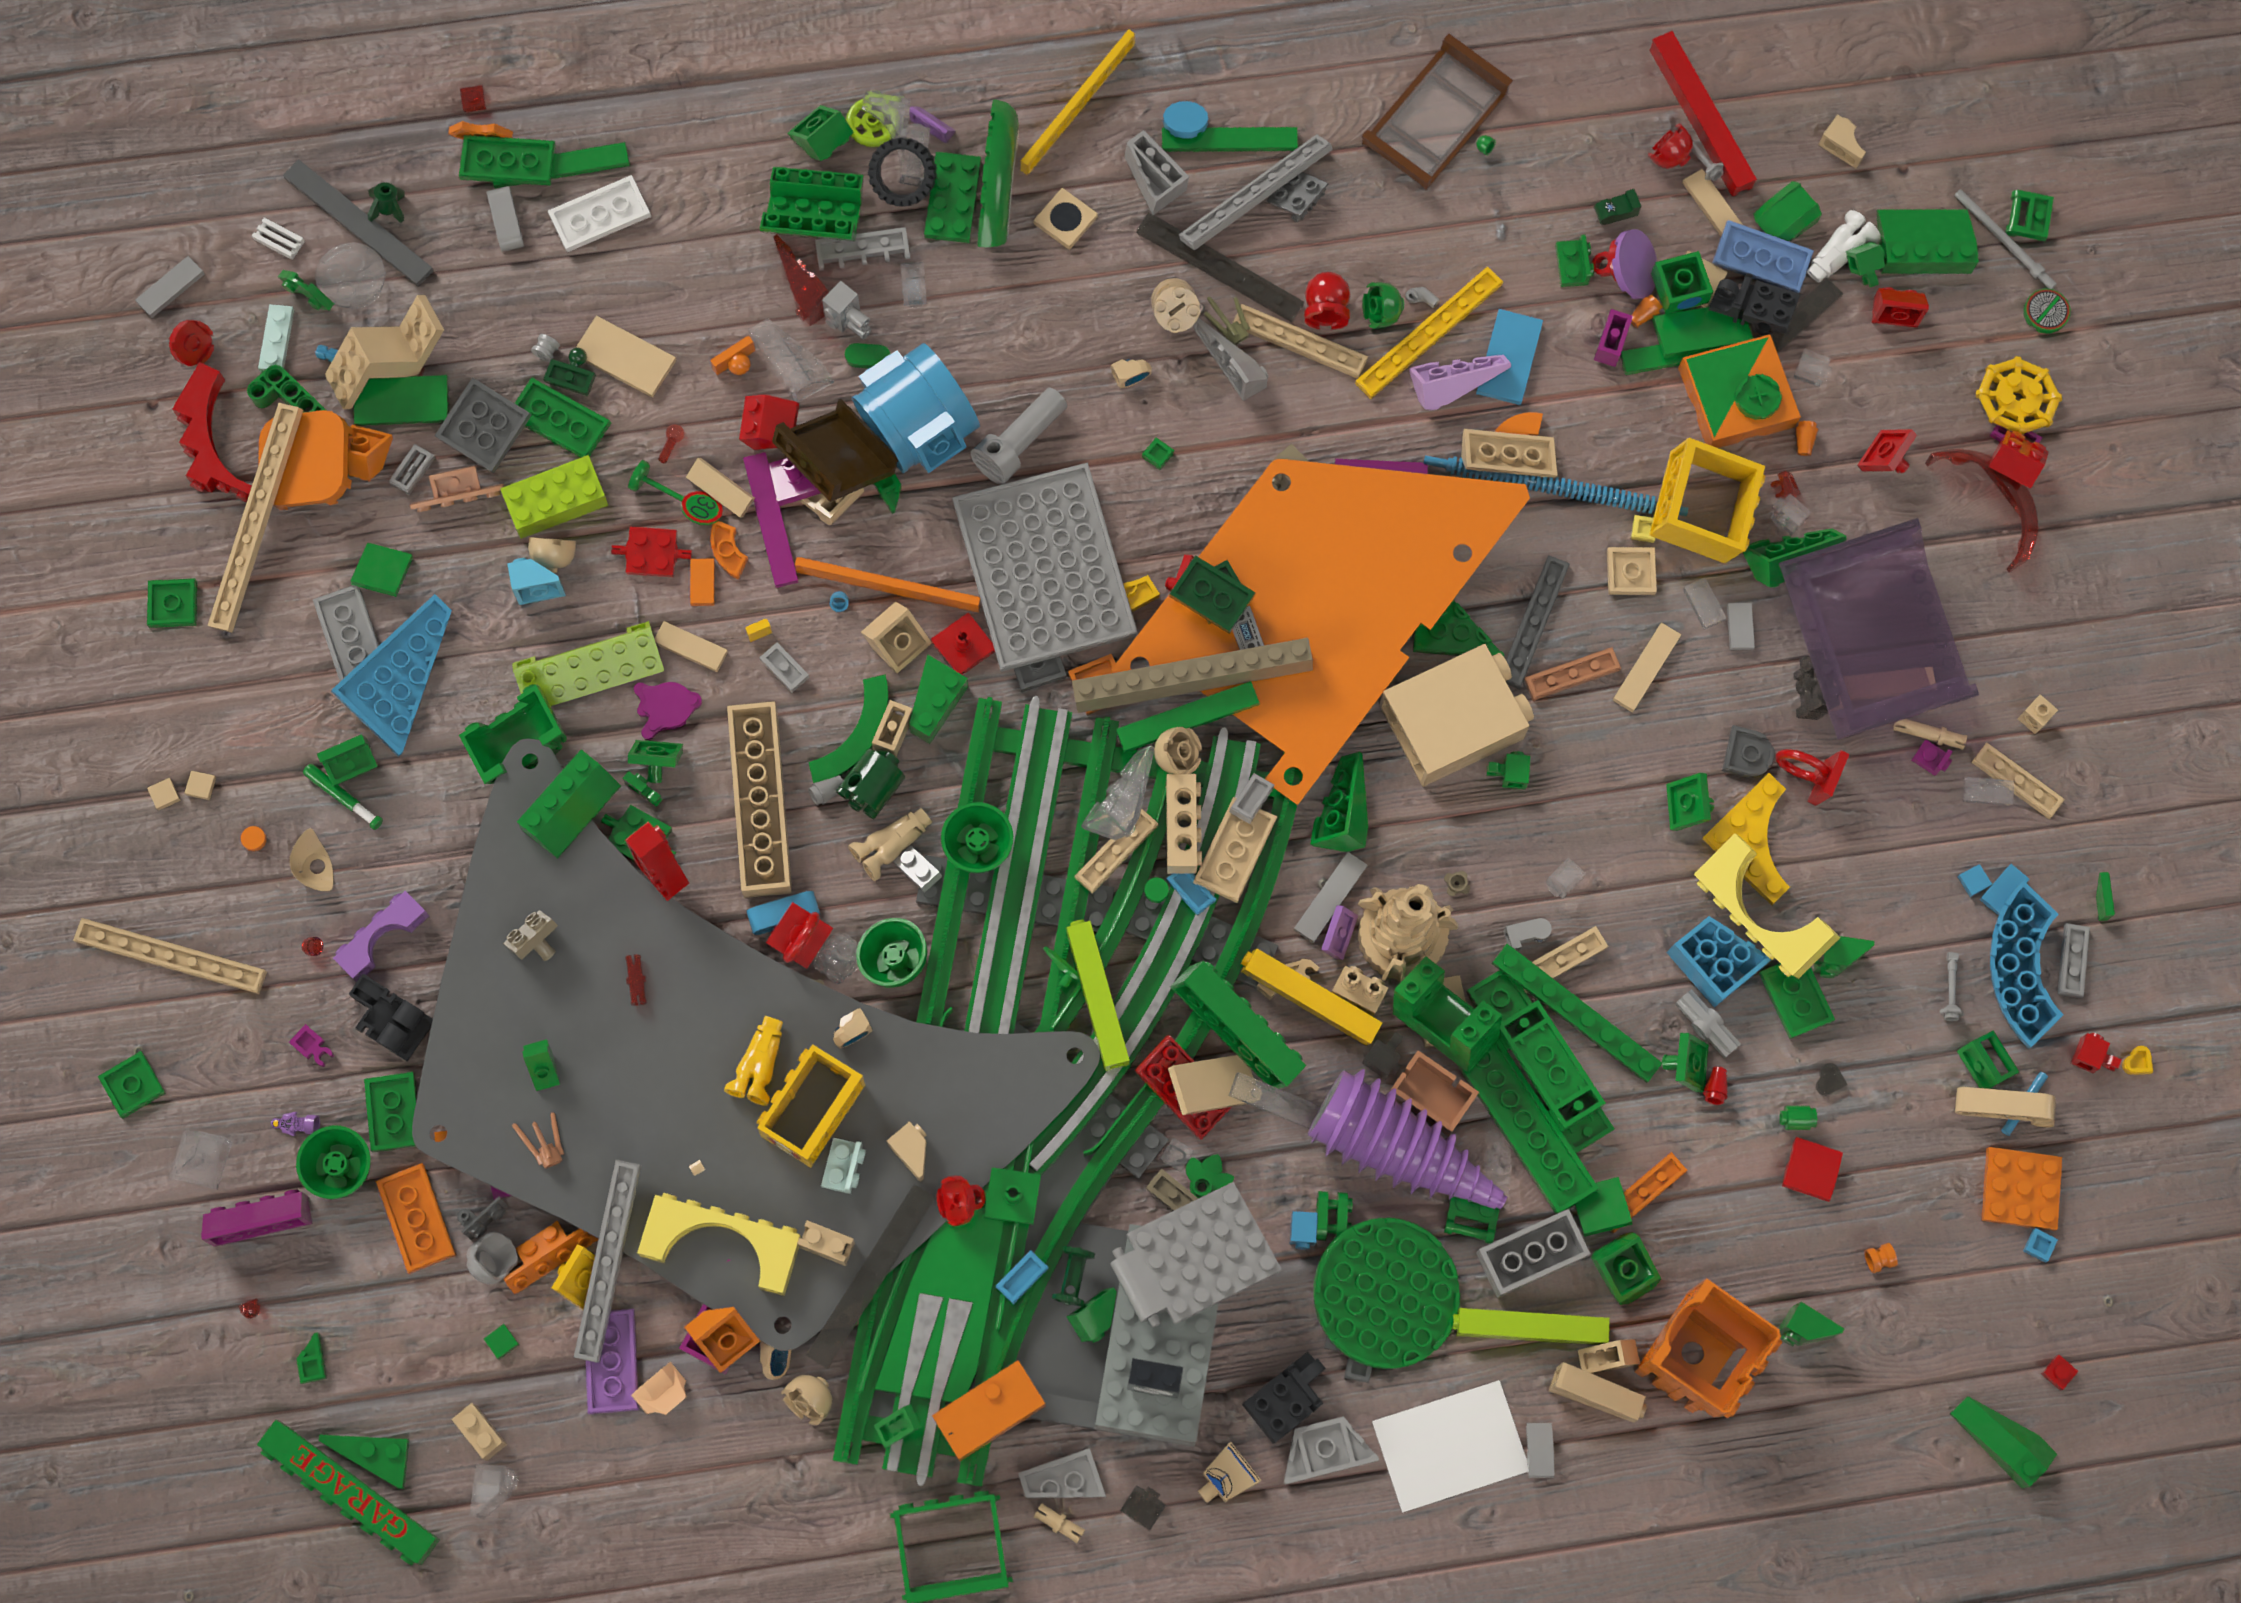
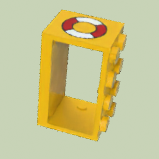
M813 1044L809 1050L805 1048L798 1059L800 1064L796 1070H790L784 1080L786 1085L782 1091L777 1090L772 1097L771 1108L768 1112L763 1111L757 1120V1124H759L757 1129L762 1138L810 1168L865 1087L863 1075ZM818 1061L828 1067L830 1071L841 1075L848 1081L801 1150L771 1130L790 1101L795 1098L796 1092Z

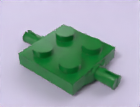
M632 805L628 807L624 815L618 820L608 814H605L601 820V823L613 828L608 840L625 858L634 863L636 862L625 839L647 822L653 827L658 825L666 835V839L672 831V827Z

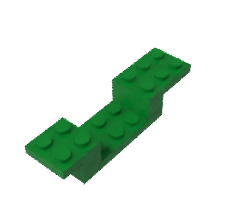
M1500 970L1466 991L1476 1007L1484 1000L1502 1014L1499 1040L1507 1052L1512 1050L1549 1107L1548 1113L1576 1154L1615 1130L1601 1109L1606 1102L1539 1000L1532 1003L1524 989Z

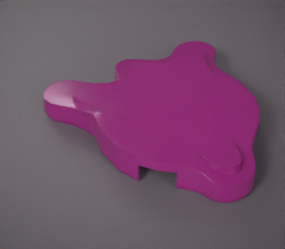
M665 682L656 686L637 683L634 686V693L641 700L637 708V714L640 717L649 718L641 731L645 740H652L662 730L683 726L690 715L702 705V698L698 693L691 692L679 683Z

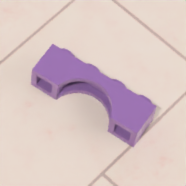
M406 891L402 894L399 893L391 899L390 905L384 911L380 910L372 917V922L366 928L362 927L354 934V939L350 943L342 945L336 951V956L333 959L357 982L362 974L367 975L376 967L373 961V948L380 936L388 931L397 929L412 933L429 915Z

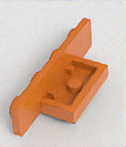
M556 1221L516 1247V1251L524 1265L507 1275L504 1281L511 1291L517 1294L568 1261L577 1244L587 1248L598 1241L599 1238L580 1228L567 1236L562 1226Z

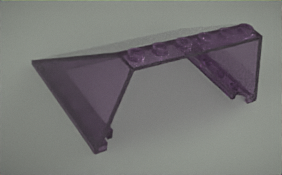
M1918 518L1779 563L1838 740L1979 696L1976 683L1971 686L1969 685L1927 563L1921 533L1922 528Z

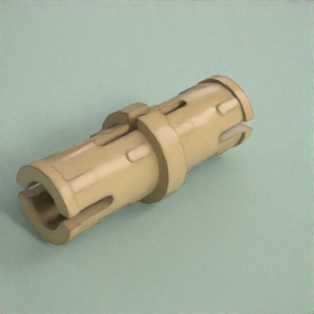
M1041 1503L1038 1510L1047 1516L1037 1511L1034 1518L1052 1527L1053 1532H1060L1077 1544L1081 1537L1072 1533V1531L1082 1536L1085 1529L1067 1520L1066 1515L1063 1513L1059 1515Z

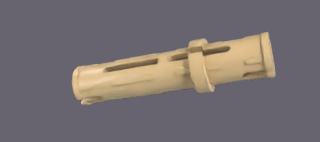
M1897 716L1895 719L1893 731L1931 740L1940 746L1945 744L1961 750L1965 747L1964 743L1966 744L1967 735L1947 731L1945 727L1940 729L1901 718L1900 716Z

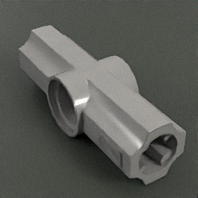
M1692 989L1675 1003L1692 1022L1691 1025L1694 1031L1702 1039L1708 1040L1724 1059L1741 1045L1724 1026L1722 1017L1714 1009L1708 1008Z

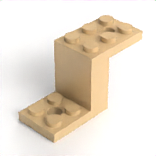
M426 295L416 296L399 327L350 328L325 373L327 381L330 383L343 409H352L369 378L418 376L444 331Z

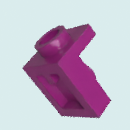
M1925 739L1911 761L1936 776L1940 770L1945 772L1952 762L1949 757L1953 751L1948 749L1945 752Z

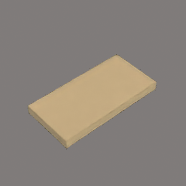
M598 316L594 318L576 346L585 350L587 354L586 363L652 398L676 362V357Z
M1233 797L1193 883L1238 903L1277 820V816L1260 809L1249 824L1229 812L1237 799Z
M1237 1055L1174 1065L1168 1068L1182 1115L1255 1103L1260 1100L1251 1069Z

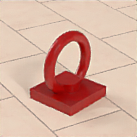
M1783 749L1777 752L1775 759L1777 764L1786 772L1815 783L1807 802L1817 806L1833 796L1850 754L1840 750L1822 762L1805 752ZM1786 759L1804 762L1816 770L1814 772L1804 770Z
M791 902L766 943L783 953V960L785 962L795 961L807 969L830 935L833 927L820 920L819 913H809L799 905Z

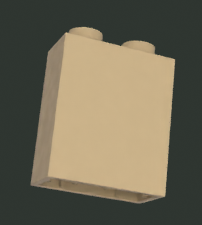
M1486 644L1383 691L1379 706L1422 787L1523 740L1529 728L1528 722L1534 719L1532 708L1523 694L1514 697L1506 683L1507 680L1512 678L1507 661L1501 653L1492 656Z

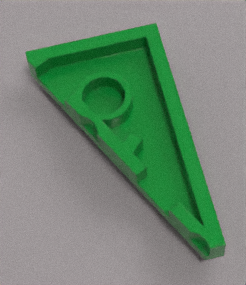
M319 1435V1442L395 1487L404 1489L409 1448L408 1439Z

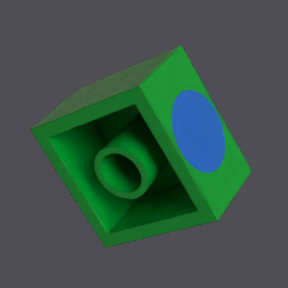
M1699 251L1655 262L1651 275L1665 314L1709 303L1713 289Z

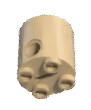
M1171 278L1160 282L1154 289L1151 305L1158 323L1164 329L1178 333L1194 325L1200 316V303L1190 284L1178 278Z

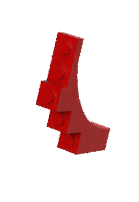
M199 362L172 408L177 416V420L188 426L179 441L184 449L183 452L195 459L186 477L191 482L190 486L200 492L206 490L212 493L216 487L224 493L229 491L235 493L237 498L247 503L252 485L235 478L225 468L218 456L213 440L212 416L214 405L225 379L220 371Z

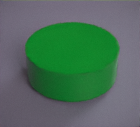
M1158 877L1148 880L1144 889L1146 898L1153 903L1164 901L1169 892L1167 882Z

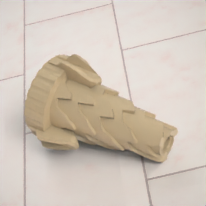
M1421 884L1409 887L1408 889L1388 890L1387 893H1383L1377 887L1370 889L1373 897L1362 899L1358 903L1364 909L1358 928L1359 948L1363 953V958L1370 964V967L1382 975V980L1386 981L1388 977L1397 979L1401 983L1425 956L1438 964L1448 945L1449 931L1458 929V923L1455 919L1451 918L1453 908L1450 905L1443 908L1438 906L1437 902L1433 899V894L1429 887ZM1409 903L1413 904V906L1420 904L1421 910H1412Z

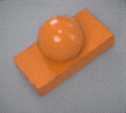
M746 336L710 360L712 369L717 376L728 368L733 374L740 376L749 371L751 361L748 355L755 352L754 342L750 336Z

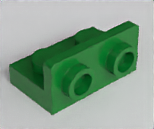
M1581 235L1579 240L1556 242L1555 248L1560 286L1588 285L1590 278L1594 276L1593 263H1589L1591 244L1586 241V235Z

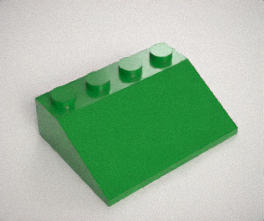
M1877 209V228L1881 235L1879 245H1881L1885 252V267L1881 268V274H1972L1978 264V250L1968 209Z

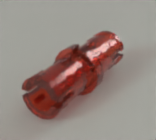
M634 954V965L632 956L628 955L625 957L628 971L626 983L630 987L631 1005L638 1006V995L640 1005H644L647 1003L644 990L646 979L642 975L641 955Z

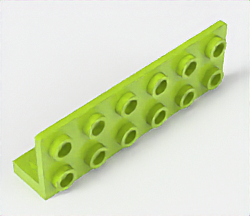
M647 621L628 627L625 634L538 661L533 656L512 663L520 693L522 694L523 689L529 685H538L549 705L553 706L663 672L664 667L650 622Z

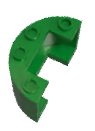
M532 684L524 688L523 693L517 696L520 702L514 705V709L508 713L498 715L490 725L475 722L468 725L465 731L459 735L484 784H494L498 776L507 772L502 763L511 747L519 740H540L542 746L549 747L555 755L563 748L561 742H566L567 737L540 686ZM532 753L526 754L522 758L523 767L526 769L535 768L538 765L537 756Z

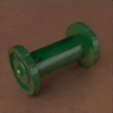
M1063 1246L1062 1252L1069 1255L1061 1293L1052 1294L1051 1299L1068 1306L1082 1307L1085 1301L1078 1298L1086 1260L1095 1259V1253L1080 1247ZM1073 1286L1075 1289L1074 1293H1067V1287Z

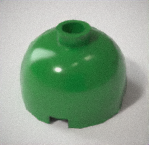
M1371 282L1366 287L1369 288L1368 293H1364L1362 299L1364 319L1368 320L1369 318L1371 324L1368 326L1370 328L1389 327L1396 323L1401 316L1405 306L1404 299L1395 286L1384 282Z

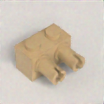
M1345 966L1332 993L1374 1017L1387 993L1388 987L1384 986L1385 982L1379 978L1372 977L1371 979L1363 975L1364 972L1357 967L1350 966L1349 968Z

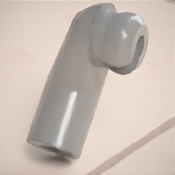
M1425 287L1411 288L1405 294L1408 302H1425L1432 308H1435L1440 301L1439 298Z

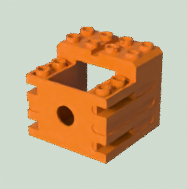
M1706 1278L1687 1292L1634 1372L1642 1378L1651 1372L1654 1373L1656 1376L1651 1384L1657 1389L1663 1390L1674 1401L1685 1396L1688 1397L1689 1400L1684 1408L1691 1413L1704 1410L1714 1418L1725 1416L1728 1419L1730 1415L1733 1416L1739 1409L1741 1403L1738 1400L1740 1397L1742 1398L1744 1394L1747 1395L1755 1384L1752 1381L1753 1378L1749 1375L1752 1374L1756 1377L1758 1373L1761 1374L1769 1363L1766 1360L1767 1356H1770L1772 1352L1775 1353L1783 1341L1779 1339L1781 1335L1777 1327ZM1695 1342L1702 1347L1704 1355L1698 1364H1689L1683 1359L1682 1348L1685 1344ZM1739 1348L1742 1350L1743 1348L1747 1349L1722 1388L1719 1390L1714 1387L1712 1383L1732 1353Z

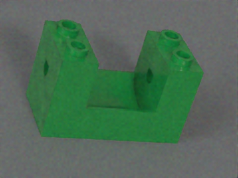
M1425 956L1394 989L1393 1015L1468 1073L1499 1040L1502 1014L1484 1000L1475 1009L1443 985L1445 970Z

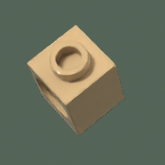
M2039 695L2018 717V720L2036 734L2058 709L2042 695Z

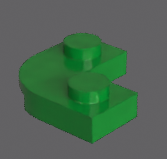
M282 270L278 275V278L283 282L282 286L287 291L304 294L309 299L308 303L316 310L329 311L333 307L334 303L312 283L310 285L304 284V281L297 273Z

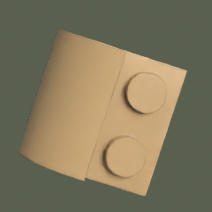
M864 489L857 490L832 502H829L822 494L814 495L801 501L815 512L820 520L828 525H832L861 496Z

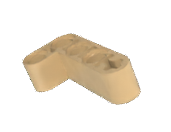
M1971 1087L1957 1088L1956 1114L2031 1121L2032 1125L2049 1128L2055 1125L2056 1098L2053 1095Z

